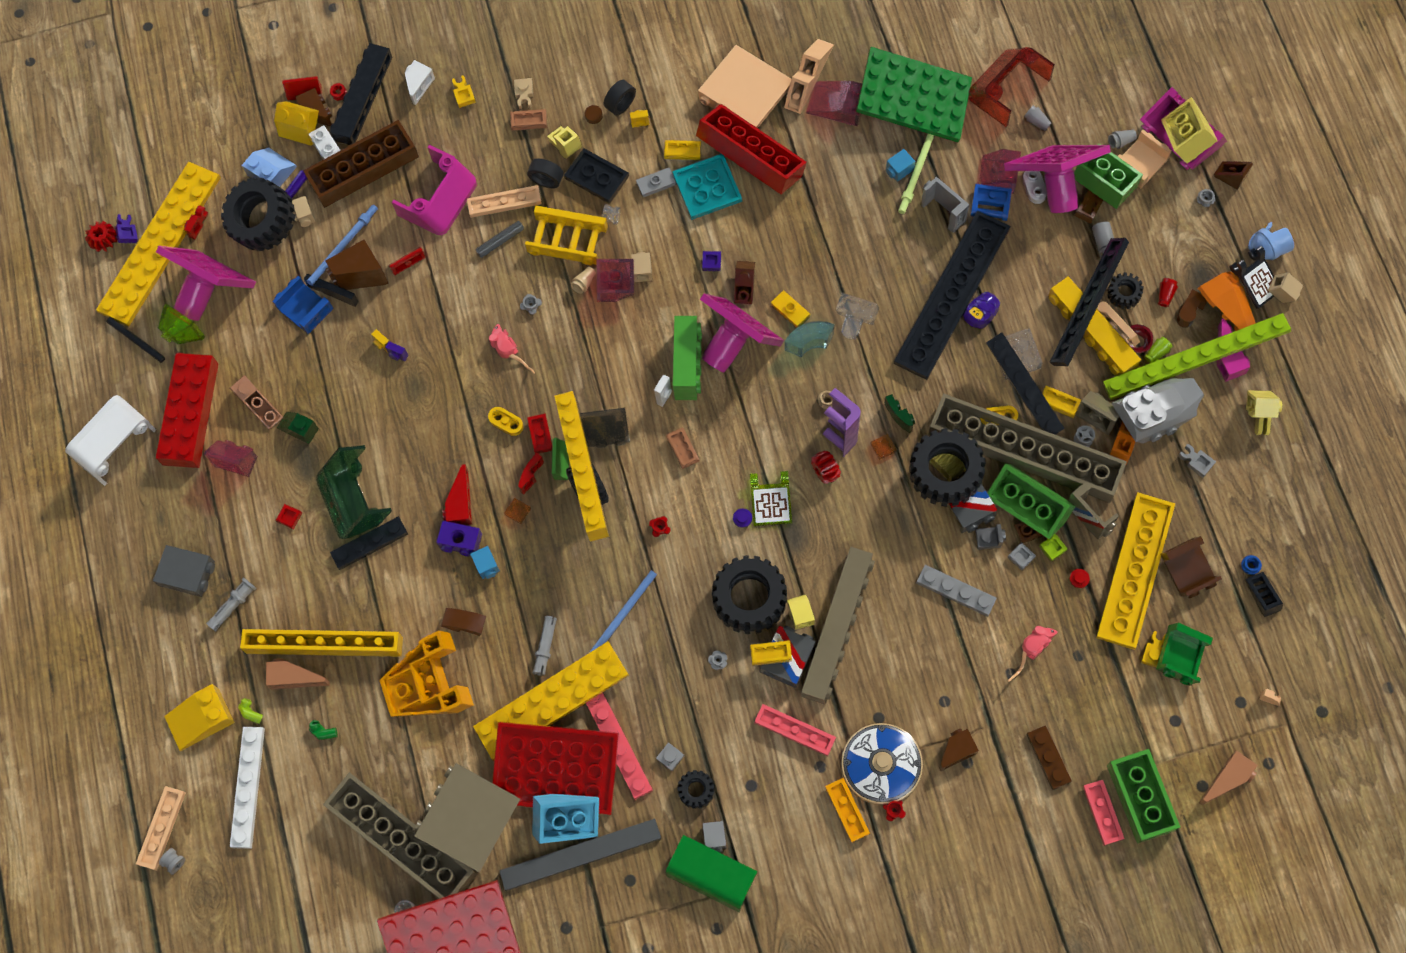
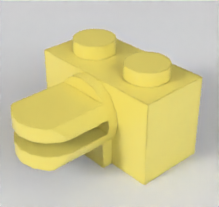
M1247 391L1246 410L1251 417H1256V435H1261L1262 431L1264 435H1269L1271 418H1278L1279 412L1282 411V401L1271 391Z

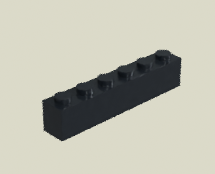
M369 43L368 48L364 50L361 64L359 63L357 66L356 75L350 82V89L344 95L343 105L338 109L335 123H332L330 128L334 141L347 145H352L357 141L393 58L389 48Z

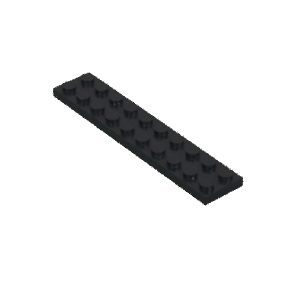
M977 211L895 358V365L928 380L1011 228L1010 225Z

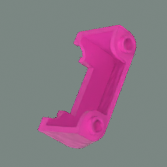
M1171 87L1140 119L1143 123L1141 127L1147 133L1152 131L1182 160L1180 164L1186 170L1189 168L1193 170L1221 148L1227 140L1218 130L1216 131L1209 123L1217 138V142L1199 154L1195 159L1186 163L1174 151L1161 119L1186 101Z

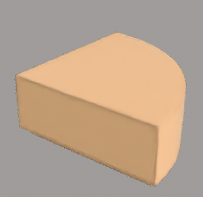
M1265 689L1261 693L1259 700L1280 706L1281 697L1275 696L1274 691Z

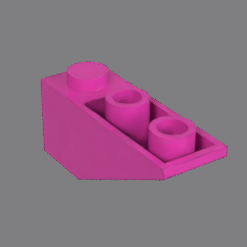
M1224 318L1218 326V338L1233 332L1232 326ZM1240 351L1217 360V367L1223 379L1227 382L1245 375L1250 368V361Z

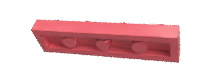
M762 704L754 721L755 724L827 757L836 740L835 736Z

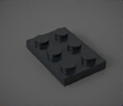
M585 148L582 149L564 174L566 180L609 204L629 177V172Z

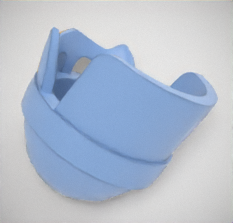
M1272 222L1266 224L1251 237L1248 249L1255 248L1256 250L1262 246L1265 250V260H1274L1294 249V241L1287 228L1271 233L1269 230L1272 227Z

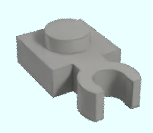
M1187 444L1185 449L1189 454H1184L1181 451L1178 456L1182 460L1190 461L1188 467L1203 478L1216 461L1201 450L1195 453L1194 448Z

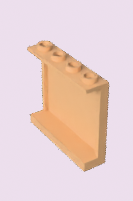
M735 45L700 87L698 97L703 105L710 106L713 109L723 104L758 128L783 96L788 93L792 79L738 45Z

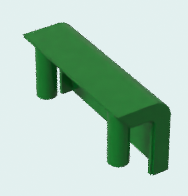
M683 835L665 873L667 877L740 913L743 902L758 871Z

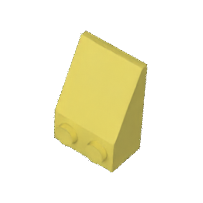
M1192 97L1161 119L1174 151L1186 163L1195 159L1199 154L1217 142L1212 128Z

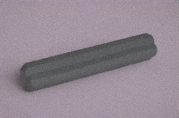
M516 221L477 247L476 253L479 257H484L523 231V224L520 221Z

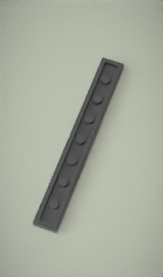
M652 819L499 871L504 889L508 891L662 838L656 819Z

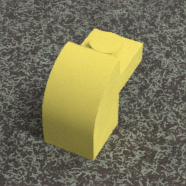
M560 126L547 136L548 140L566 159L582 147L578 135L568 126L566 128Z
M806 594L786 600L789 616L793 621L795 630L815 624L814 615Z

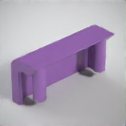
M834 388L829 394L833 398L832 407H828L824 414L830 418L828 422L844 434V440L830 428H827L823 435L843 451L844 457L857 443L861 411L855 403Z

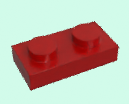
M546 413L527 417L534 452L540 454L552 451L553 444Z

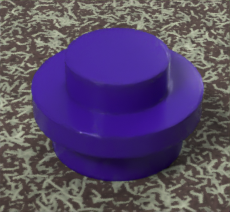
M738 509L733 514V522L736 526L745 528L751 524L752 514L747 509Z

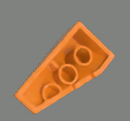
M1230 271L1221 273L1198 287V290L1213 308L1217 306L1223 312L1222 317L1235 325V331L1255 324V320L1244 288L1239 282V277Z

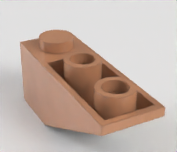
M245 375L229 388L268 429L272 428L283 418Z

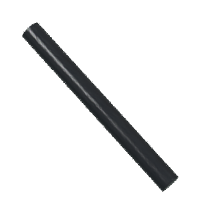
M112 317L106 320L109 325L157 361L162 363L165 360L162 354Z

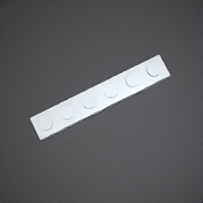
M243 727L230 840L231 848L252 849L265 732L263 727Z

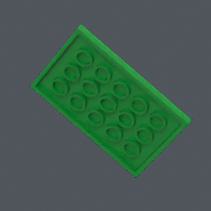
M870 47L856 112L958 143L961 139L972 77Z

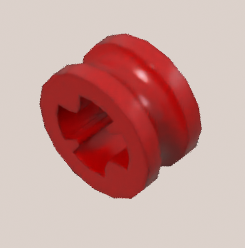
M341 83L333 84L330 88V94L337 101L343 100L344 95L347 93L345 86Z

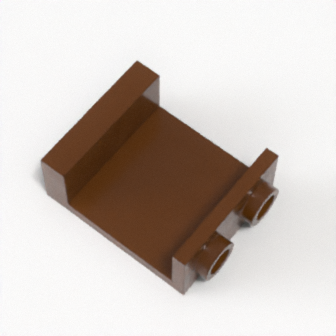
M1201 536L1189 539L1160 554L1181 597H1195L1200 594L1199 590L1203 588L1206 590L1217 586V581L1222 580L1221 576H1214L1200 547V545L1204 544Z

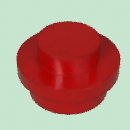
M1075 569L1069 578L1070 583L1076 588H1084L1090 581L1089 574L1083 569Z

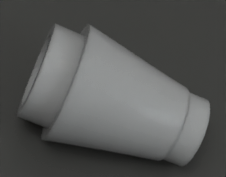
M1034 105L1024 116L1027 122L1043 131H1046L1051 125V122L1039 107L1036 108Z
M1133 129L1114 131L1108 136L1109 145L1113 149H1120L1137 139L1136 131Z

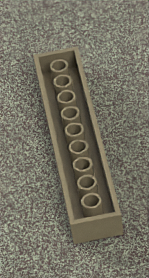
M944 393L928 433L930 435V432L934 430L940 433L941 429L947 428L948 432L957 429L959 430L958 433L962 435L965 432L969 434L968 439H975L978 442L977 448L981 447L983 455L1005 464H1012L1018 469L1074 490L1087 481L1092 486L1088 495L1111 503L1127 463V461ZM980 418L984 419L986 422H989V423L986 424V425H984V424L980 421Z

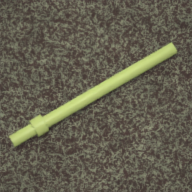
M927 134L907 189L902 194V202L898 210L900 214H905L908 204L913 199L914 188L934 138L932 134Z

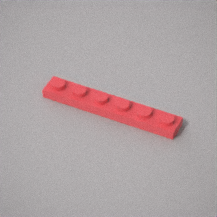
M599 694L588 701L586 705L600 731L619 733L616 764L636 800L650 793L653 789L604 694Z

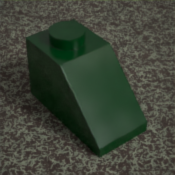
M286 412L277 426V429L307 444H310L319 429L313 420L295 412Z

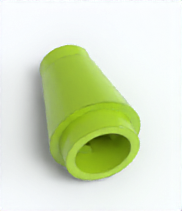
M1165 337L1157 338L1144 358L1149 363H1153L1170 353V349L1173 346Z

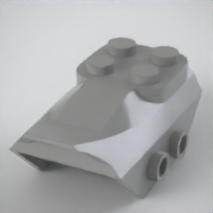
M1170 378L1151 387L1147 385L1138 392L1132 391L1125 395L1124 398L1113 402L1112 405L1135 442L1144 444L1148 441L1155 442L1165 434L1167 436L1172 435L1177 431V428L1197 416V408L1204 394L1194 378Z

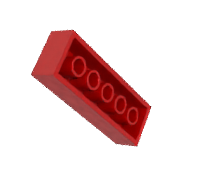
M720 104L700 119L696 137L782 195L802 178L807 163L805 160L723 104Z
M176 353L156 453V459L163 466L200 468L219 365L212 355Z

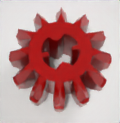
M96 221L94 226L89 225L90 230L85 231L87 235L85 240L89 247L98 252L102 249L107 252V248H113L112 243L117 242L114 227L105 221L101 223Z
M829 451L818 452L812 457L811 464L815 474L822 483H832L840 477L839 465Z

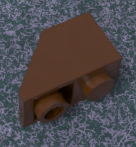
M315 88L296 96L299 105L319 111L317 123L327 126L332 125L330 118L333 116L328 107L324 108L323 104L326 102L322 94H318Z
M737 261L734 303L753 304L756 262Z

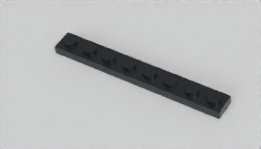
M1126 238L1110 239L1050 360L1053 366H1069L1129 244Z

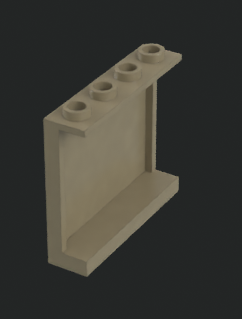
M456 763L454 767L449 766L444 775L447 780L444 785L439 784L434 792V795L437 796L433 803L429 802L423 812L426 814L423 822L418 820L413 832L416 833L414 837L479 873L520 798Z

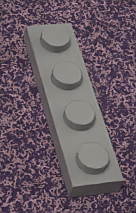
M924 565L916 582L918 585L987 617L997 599L927 565Z

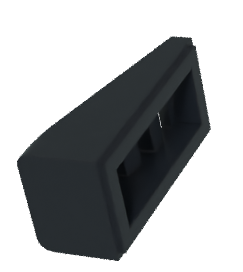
M1264 572L1245 579L1264 617L1282 610L1283 602ZM1260 581L1263 582V584L1254 586L1255 583H1258ZM1265 588L1267 589L1266 591H1263V592H1261V593H1258V591H1260V590H1262V589H1265ZM1270 595V598L1266 600L1262 599Z

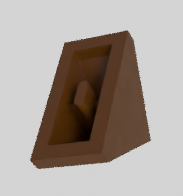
M1222 161L1213 175L1215 178L1238 190L1248 176L1253 163Z

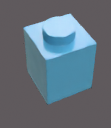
M902 149L888 159L886 164L887 174L897 182L915 168V160L905 149Z
M488 546L470 554L482 579L492 578L500 571Z

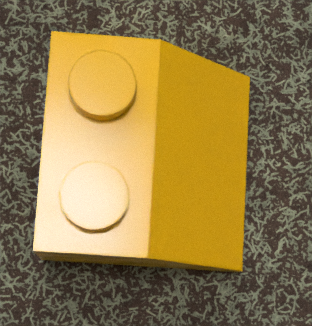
M287 101L277 103L274 122L279 137L312 146L313 142L309 133L316 130L319 111Z

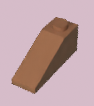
M278 658L273 659V662H266V686L271 690L330 686V682L325 677L285 661V659Z
M1235 751L1199 803L1204 805L1243 785L1247 781L1250 783L1257 774L1254 770L1258 765L1240 752Z

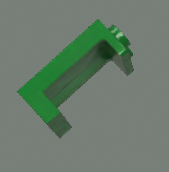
M1179 622L1168 625L1156 670L1163 672L1165 677L1179 679L1180 683L1192 686V684L1200 683L1201 678L1197 677L1204 648L1212 644L1213 637Z

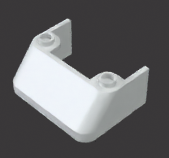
M116 395L71 440L65 451L85 471L105 486L107 482L101 477L106 475L109 470V463L106 460L131 433L138 435L143 434L147 428L152 432H155L156 429L119 395Z

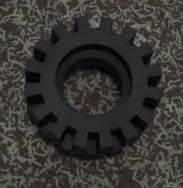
M1124 272L1123 275L1119 273L1117 277H1113L1107 290L1108 299L1111 298V304L1115 302V307L1121 305L1120 309H1124L1125 306H1127V309H1130L1131 306L1134 307L1139 303L1144 286H1141L1142 281H1138V276L1133 278L1132 273L1127 276V272ZM1123 285L1128 286L1132 289V294L1130 296H1123L1119 293L1118 288Z
M697 770L686 772L687 774L681 777L677 787L681 801L687 807H692V809H700L703 806H707L712 801L715 792L712 779L701 770L700 772ZM693 782H699L704 786V792L699 797H693L688 792V788Z

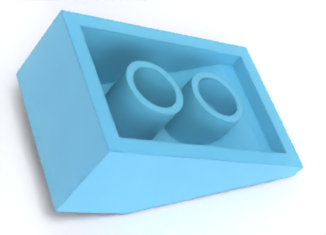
M561 794L533 796L532 835L539 844L598 837V797Z

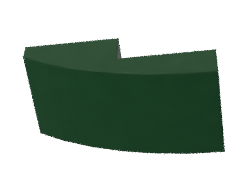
M893 394L885 396L884 404L892 418L908 433L912 432L913 425L915 424L913 415L908 413L907 408L901 410L900 403L897 399H894Z

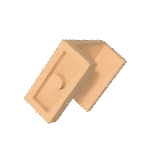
M1142 130L1136 142L1123 155L1119 154L1118 157L1143 174L1138 184V187L1141 189L1168 161L1172 151L1166 144L1156 140L1151 133Z

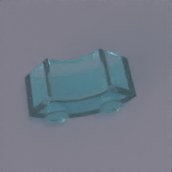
M815 321L797 327L786 338L785 351L802 357L812 348L827 349L834 335L835 324Z

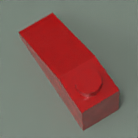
M466 464L461 465L446 499L445 510H442L443 520L446 522L461 525L472 524L469 471Z

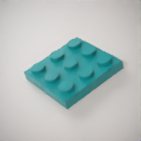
M723 154L672 171L691 220L743 202Z

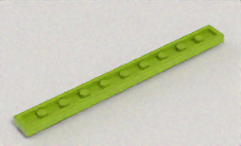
M1282 313L1103 381V386L1110 400H1113L1132 391L1140 390L1147 385H1153L1290 333L1291 327Z

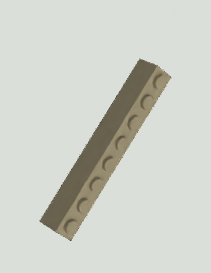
M850 547L801 692V697L821 704H824L825 699H830L833 688H830L832 680L836 681L839 672L836 666L838 662L842 663L845 654L842 648L844 643L848 644L851 633L848 630L850 625L854 626L857 615L854 612L856 607L860 608L863 597L860 594L862 589L866 590L869 579L866 578L868 571L872 572L875 561L872 560L873 553Z

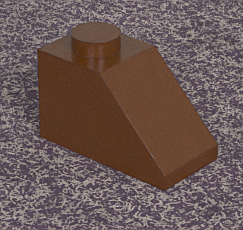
M958 729L951 733L941 760L940 771L978 753L979 750L968 729L964 731Z

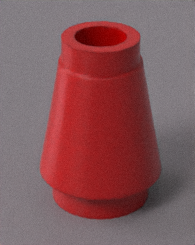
M1163 278L1162 282H1160L1159 306L1169 307L1178 289V282L1176 280Z

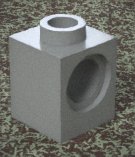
M723 821L703 823L705 846L719 853L723 852L722 849H726Z

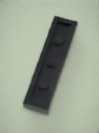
M398 516L331 551L330 554L337 568L341 570L408 535V532Z

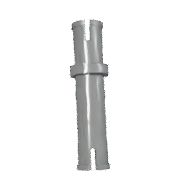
M552 616L544 617L545 620L538 651L535 652L536 661L532 673H537L538 676H545L547 662L551 657L549 652L557 618Z

